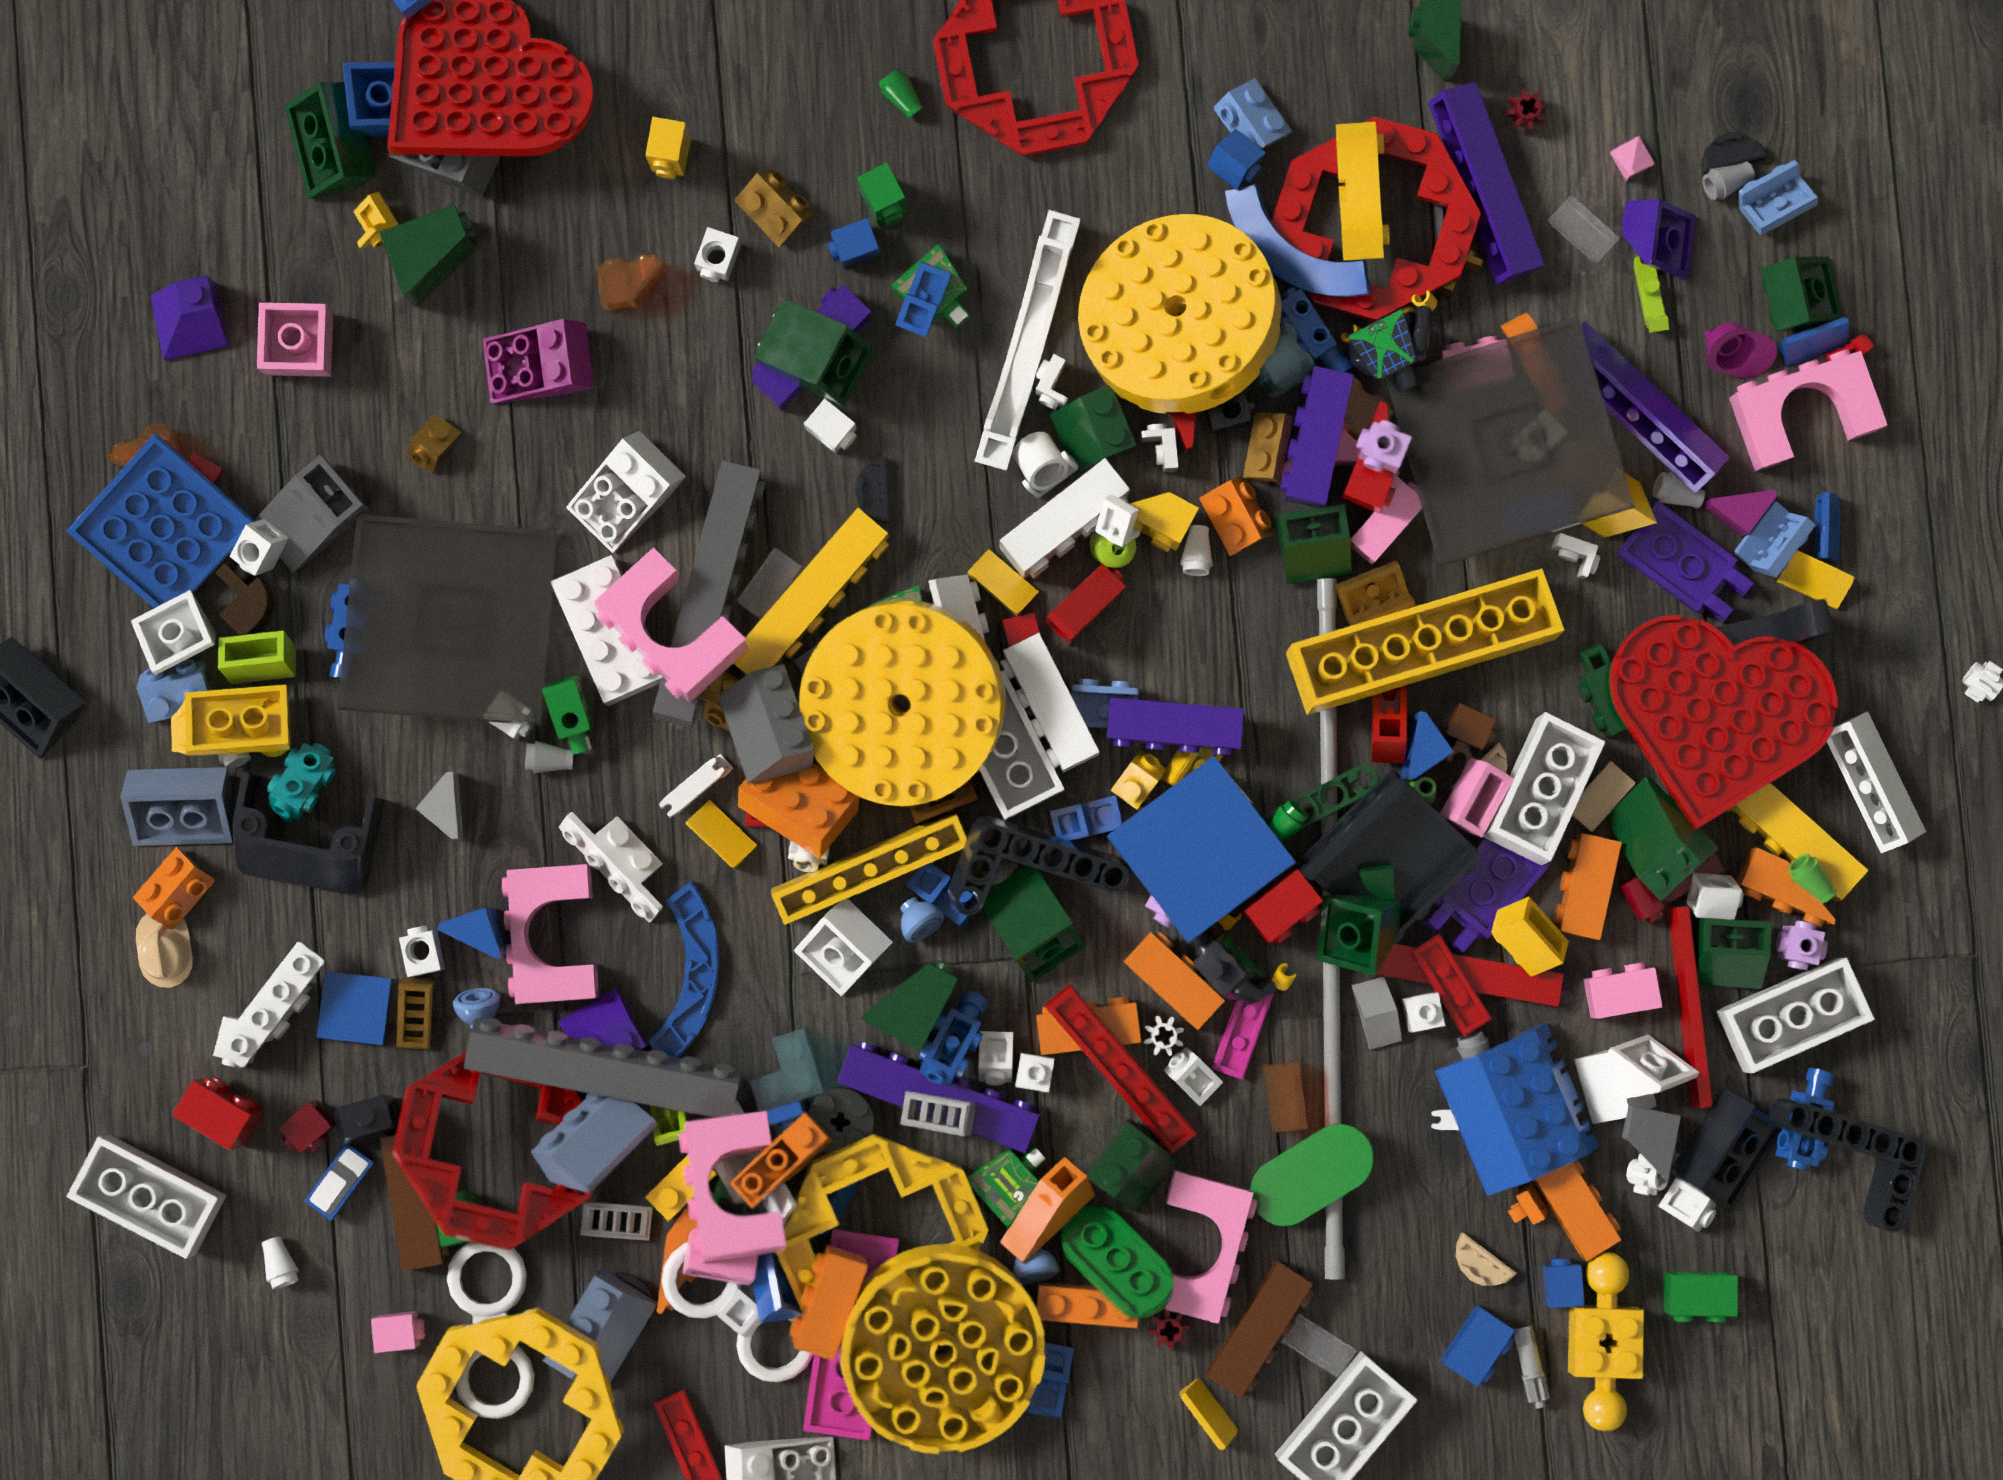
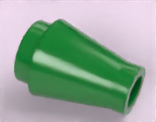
M900 68L891 72L878 83L882 88L881 93L899 108L908 119L924 108L919 101L907 72L903 74Z
M1288 800L1285 804H1280L1268 826L1278 840L1283 843L1306 826L1305 821L1309 816L1298 804Z

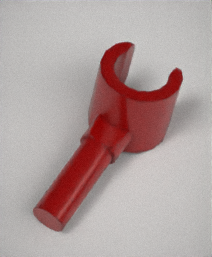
M1859 335L1843 347L1825 354V358L1829 362L1831 361L1830 355L1849 349L1850 352L1852 350L1855 352L1861 351L1862 355H1864L1874 347V344L1866 335Z

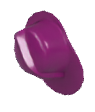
M1727 322L1719 325L1714 330L1707 329L1705 332L1707 338L1706 364L1715 372L1738 378L1755 377L1767 371L1777 356V346L1772 338L1765 334L1748 330L1738 323Z

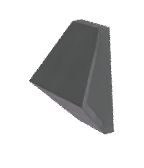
M1628 1105L1622 1138L1627 1139L1668 1182L1681 1116Z

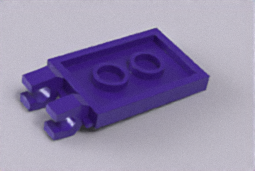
M1657 500L1651 508L1657 523L1635 529L1616 555L1694 613L1700 612L1703 614L1706 610L1711 616L1723 623L1733 611V608L1717 597L1723 586L1726 584L1728 588L1743 597L1754 583L1737 571L1738 566L1735 563L1738 559Z
M1484 838L1476 847L1481 855L1476 868L1468 875L1461 876L1454 883L1452 891L1447 896L1438 898L1435 901L1439 906L1424 923L1435 932L1451 916L1464 928L1449 945L1458 953L1464 952L1475 938L1481 941L1482 938L1486 940L1492 935L1491 930L1497 910L1521 900L1551 863L1548 862L1541 866Z

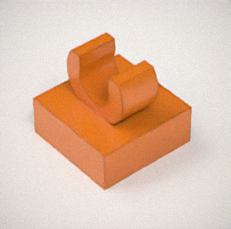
M1532 1182L1521 1187L1516 1195L1518 1202L1510 1206L1511 1209L1508 1210V1213L1515 1223L1528 1216L1533 1225L1546 1218L1549 1209Z

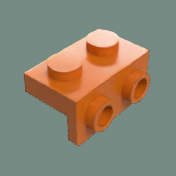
M1243 476L1231 479L1199 498L1229 556L1235 555L1259 540L1273 534L1268 514L1261 510L1255 499L1256 492L1254 487Z
M175 847L133 898L150 918L173 930L211 887L215 879L200 869L184 851Z

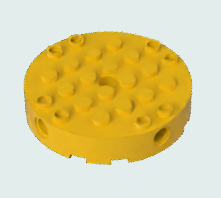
M1179 214L1156 218L1131 229L1114 241L1102 253L1088 274L1083 286L1079 303L1078 322L1082 342L1089 358L1104 382L1118 396L1137 404L1141 409L1166 414L1167 412L1185 411L1186 414L1213 408L1230 400L1261 373V367L1266 362L1268 356H1272L1281 331L1279 326L1282 303L1277 283L1264 255L1247 235L1231 224L1216 218L1196 214Z
M900 600L879 603L851 615L836 625L820 641L812 653L800 688V712L814 747V756L822 768L848 791L864 799L885 805L909 806L923 804L944 797L961 787L980 769L991 754L999 739L1005 716L1006 701L1003 677L997 661L985 644L986 641L971 625L948 612V610L920 601ZM898 694H904L909 698L911 702L910 710L904 711L898 707L895 702Z
M934 1244L907 1250L887 1260L862 1282L839 1345L840 1366L846 1386L856 1408L867 1423L886 1439L910 1447V1450L923 1453L939 1454L941 1451L953 1450L961 1452L978 1447L1001 1435L1017 1421L1029 1406L1030 1398L1037 1384H1040L1044 1370V1330L1037 1309L1023 1285L1006 1266L995 1258L973 1248L960 1245ZM938 1345L950 1346L945 1353L935 1354Z

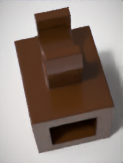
M1457 704L1442 736L1455 741L1451 748L1453 753L1445 757V761L1450 763L1456 753H1460L1464 756V763L1461 767L1464 770L1469 759L1472 758L1469 748L1479 752L1484 749V746L1490 748L1498 731L1493 728L1496 719L1463 704Z

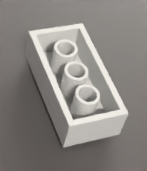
M1105 458L1000 539L999 548L1023 579L1028 575L1035 578L1049 567L1048 560L1055 554L1061 558L1073 549L1077 537L1083 534L1087 538L1095 532L1104 498L1113 494L1127 503L1130 489Z
M612 555L551 581L602 701L607 706L658 685L662 679L660 673L654 676L643 665L641 661L644 657L637 650L631 653L620 642L619 637L621 634L614 627L608 630L596 617V614L599 612L594 601L623 576L616 559ZM645 627V633L650 638L649 633Z
M1003 670L1001 674L1006 701L1003 726L996 745L979 771L1003 819L1006 821L1063 792L1064 787L1005 670Z
M1546 712L1536 718L1510 774L1514 780L1483 837L1541 866L1550 862L1605 741Z
M1847 958L1832 959L1716 1010L1740 1067L1745 1073L1757 1072L1875 1020Z
M107 1134L98 1136L67 1198L187 1259L197 1254L227 1195Z
M1361 1351L1278 1449L1275 1456L1301 1480H1351L1415 1404L1417 1399Z

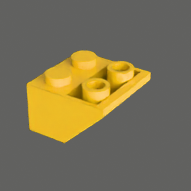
M1170 492L1130 504L1138 509L1134 528L1140 530V534L1142 532L1151 537V543L1166 552L1170 548L1177 551L1199 509L1197 506Z

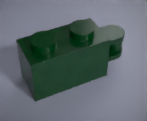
M1599 642L1579 651L1578 656L1586 674L1578 677L1581 684L1577 685L1582 700L1585 703L1589 702L1595 713L1591 715L1596 730L1599 733L1603 732L1605 737H1609L1627 729L1617 713L1611 698L1609 675L1612 662L1603 645ZM1599 657L1603 666L1594 670L1591 660Z

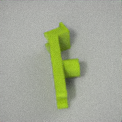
M1636 256L1634 258V271L1646 327L1649 328V333L1669 330L1668 316L1664 312L1656 268L1641 263L1640 257Z

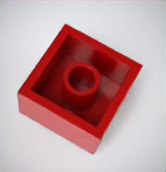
M1297 869L1288 873L1240 912L1264 943H1271L1273 941L1275 944H1279L1294 932L1291 926L1298 920L1301 924L1303 922L1306 923L1318 914L1320 910L1317 905L1323 902V900Z
M213 1076L212 1079L206 1077L192 1080L172 1116L224 1148L232 1150L245 1146L265 1112L258 1108L260 1103L244 1093L241 1096L236 1095L229 1090L231 1087L229 1083Z

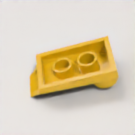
M287 685L185 692L184 702L178 711L171 716L172 751L185 755L261 752L269 757L281 756L287 750H290L291 745Z

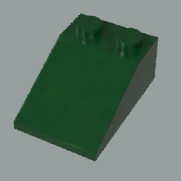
M1649 775L1606 816L1617 840L1622 842L1621 847L1635 874L1660 901L1678 888L1718 849L1700 828L1696 830L1693 828L1679 806Z

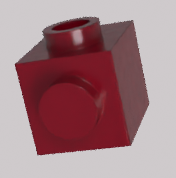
M314 1100L305 1104L279 1130L284 1134L281 1137L284 1144L291 1151L295 1152L298 1150L301 1154L309 1150L313 1153L318 1151L329 1141L326 1135L336 1126L334 1120Z

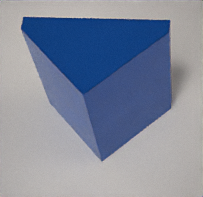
M395 62L343 63L350 128L377 139L388 136Z
M1418 712L1411 716L1405 763H1403L1401 777L1407 782L1415 779L1453 753V750L1426 712Z
M482 908L441 922L437 927V930L496 959H507V943L495 908Z
M777 1253L759 1254L755 1278L752 1282L759 1322L794 1319L795 1316L800 1317L802 1313Z

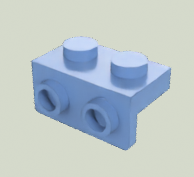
M1256 78L1230 90L1214 106V110L1230 133L1237 129L1262 150L1283 140L1292 132Z
M1796 160L1786 165L1777 166L1771 173L1758 180L1748 182L1739 190V210L1760 236L1818 205V197L1799 175L1800 165Z
M1773 501L1750 533L1737 546L1735 554L1753 571L1776 578L1779 573L1787 568L1789 560L1797 549L1807 541L1809 533L1815 527V524L1808 517L1789 513L1780 503Z
M194 660L182 661L157 675H154L151 669L140 674L136 689L148 723L171 718L184 702L185 692L210 691L205 676L207 666L204 660L197 662Z
M1079 679V685H1072L1071 697L1087 728H1108L1110 698L1138 700L1139 688H1132V682L1112 681V687L1099 686V680Z

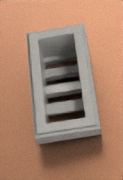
M906 1091L900 1124L964 1137L969 1136L972 1132L976 1102ZM917 1100L922 1101L919 1120L914 1119ZM930 1103H935L933 1121L930 1122L928 1121ZM944 1105L949 1106L946 1124L941 1123ZM958 1108H961L959 1126H955Z
M586 1200L583 1205L580 1235L649 1241L653 1207ZM594 1210H600L599 1228H592ZM608 1211H614L612 1229H606ZM622 1212H628L626 1231L620 1230ZM635 1213H642L640 1232H633Z

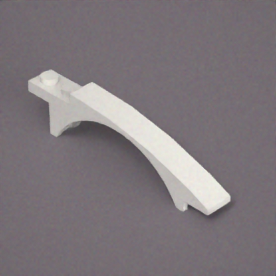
M1051 210L1048 211L1042 235L1039 236L1012 341L993 402L985 421L984 431L975 458L977 463L1007 471L1081 220L1079 218Z

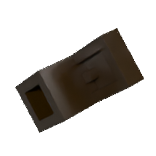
M224 563L215 573L238 597L219 615L240 636L258 634L269 622L273 613L274 599L272 591L268 584L258 577L249 584L248 582L252 578L240 566L237 565L233 568Z

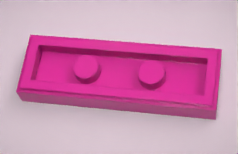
M1274 993L1254 1004L1235 1000L1211 1069L1241 1080L1244 1079Z

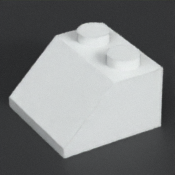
M968 574L929 580L934 605L944 608L964 622L966 621L984 639L983 634L988 633L989 628L985 613L978 614L975 602L980 601L981 598L976 581L970 582Z
M844 899L823 916L795 948L794 952L842 997L893 942L850 900Z

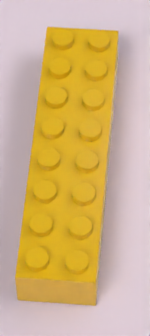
M1538 569L1293 643L1288 648L1286 656L1306 714L1310 715L1554 641L1563 633L1564 627L1543 569Z

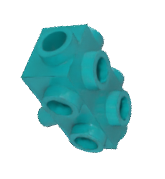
M303 743L299 750L293 748L285 760L284 765L287 769L283 775L275 774L267 788V792L270 793L269 806L281 816L284 822L289 823L294 819L299 821L305 811L310 813L317 803L319 797L317 792L321 786L327 787L333 779L336 771L333 768V757L330 756L331 753L325 746L314 743L312 746Z

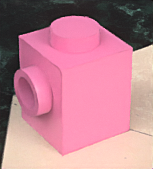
M417 1311L377 1315L371 1319L374 1353L414 1349L420 1345V1339H424L423 1319H418Z

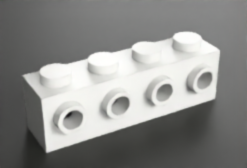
M1037 633L1003 650L1005 659L1000 661L1009 679L1015 677L1020 687L1015 692L1023 708L1030 707L1035 717L1030 722L1038 738L1045 737L1050 748L1045 750L1053 768L1060 766L1064 773L1098 756L1099 750L1040 634Z
M1868 711L1834 726L1827 743L1880 852L1883 853L1909 843L1925 833L1926 830Z

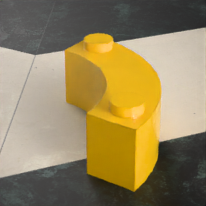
M1376 122L1336 124L1339 183H1345V186H1339L1343 261L1384 258L1383 245H1390L1389 225H1382L1378 154H1384L1383 134H1377Z

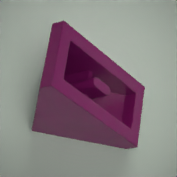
M1776 490L1710 498L1703 503L1704 510L1743 537L1750 533L1777 497Z

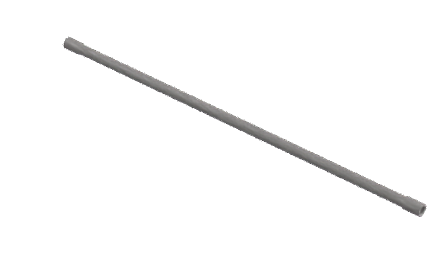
M1317 579L1319 635L1336 631L1337 591L1335 585L1337 584V579ZM1337 706L1320 711L1321 785L1337 777ZM1338 786L1330 787L1325 793L1326 801L1330 805H1338ZM1338 812L1321 820L1322 836L1338 821ZM1322 888L1323 900V896L1330 895L1324 888ZM1323 962L1325 1127L1333 1124H1341L1340 967ZM1342 1197L1326 1206L1325 1279H1345Z

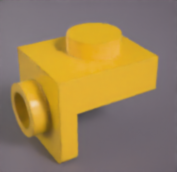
M379 192L369 194L354 210L356 217L366 232L357 241L360 249L371 245L374 248L383 246L384 244L379 232L399 225Z
M1139 750L1110 791L1138 810L1166 769L1155 756L1145 754Z

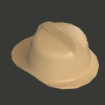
M146 914L141 918L136 928L138 960L143 976L151 984L158 987L171 988L179 985L189 976L193 967L190 935L186 921L183 918L173 930H170Z

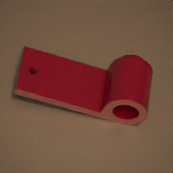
M1714 852L1693 873L1719 874L1725 871ZM1693 873L1662 901L1643 884L1637 875L1622 883L1618 888L1638 921L1646 919L1649 924L1666 914L1663 908L1668 903L1689 892Z

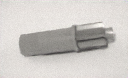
M1533 1326L1513 1329L1515 1330L1514 1338L1523 1372L1522 1380H1524L1528 1402H1535L1536 1408L1546 1407L1544 1400L1550 1399L1545 1372L1542 1370Z

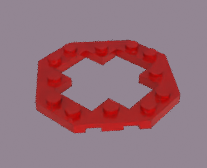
M959 0L952 10L950 17L933 39L945 106L1022 157L1086 145L1138 69L1137 55L1124 0H1057L1061 18L1093 12L1105 72L1074 78L1080 110L1016 122L1010 91L977 96L966 37L997 31L992 1Z
M1372 117L1364 122H1376L1377 134H1383L1384 154L1378 155L1425 167L1417 198L1448 207L1429 266L1397 258L1388 287L1383 288L1370 284L1371 295L1335 297L1308 291L1316 306L1376 322L1405 306L1408 307L1414 304L1412 302L1414 294H1418L1421 299H1424L1427 296V290L1433 292L1446 284L1450 285L1461 279L1481 218V212L1437 133ZM1336 137L1291 161L1272 218L1273 226L1284 239L1305 254L1324 261L1330 260L1335 244L1334 240L1307 233L1305 229L1323 173L1338 177Z
M466 1051L406 1088L392 1154L445 1236L511 1250L591 1198L592 1190L588 1193L560 1184H556V1189L526 1182L522 1186L517 1214L455 1200L461 1166L429 1159L441 1097L471 1105L475 1102L480 1073L541 1088L535 1121L556 1126L563 1121L564 1116L568 1112L576 1109L582 1103V1100L575 1090L464 1069Z

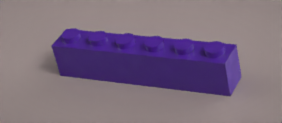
M1476 82L1443 90L1429 100L1428 105L1443 145L1481 212L1476 233L1495 284L1498 285L1526 277L1545 265L1542 260L1541 251L1532 234L1529 219L1525 215L1520 202L1517 187L1514 185L1508 170L1507 160L1502 154L1496 138L1495 128L1491 124L1484 106V99L1478 90Z
M1586 321L1552 355L1556 362L1694 493L1702 488L1729 459V456Z
M861 1040L858 1046L850 1045L837 1083L900 1107L904 1105L906 1091L976 1102L971 1133L1026 1153L1039 1118V1113L1034 1112L1035 1105L1020 1099H1016L1015 1104L1002 1100L1003 1093L985 1087L983 1092L971 1088L973 1082L956 1076L950 1087L943 1084H935L929 1081L925 1075L919 1073L920 1069L908 1065L910 1059L893 1052H891L890 1057L883 1056L877 1053L879 1047ZM917 1100L915 1112L919 1114L922 1101ZM930 1103L928 1115L930 1118H933L935 1103ZM945 1105L942 1116L943 1123L947 1122L949 1106ZM958 1108L955 1126H959L961 1108Z

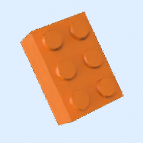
M813 763V768L750 785H748L745 779L738 788V807L820 859L858 812L860 796L845 789L829 776L823 768Z

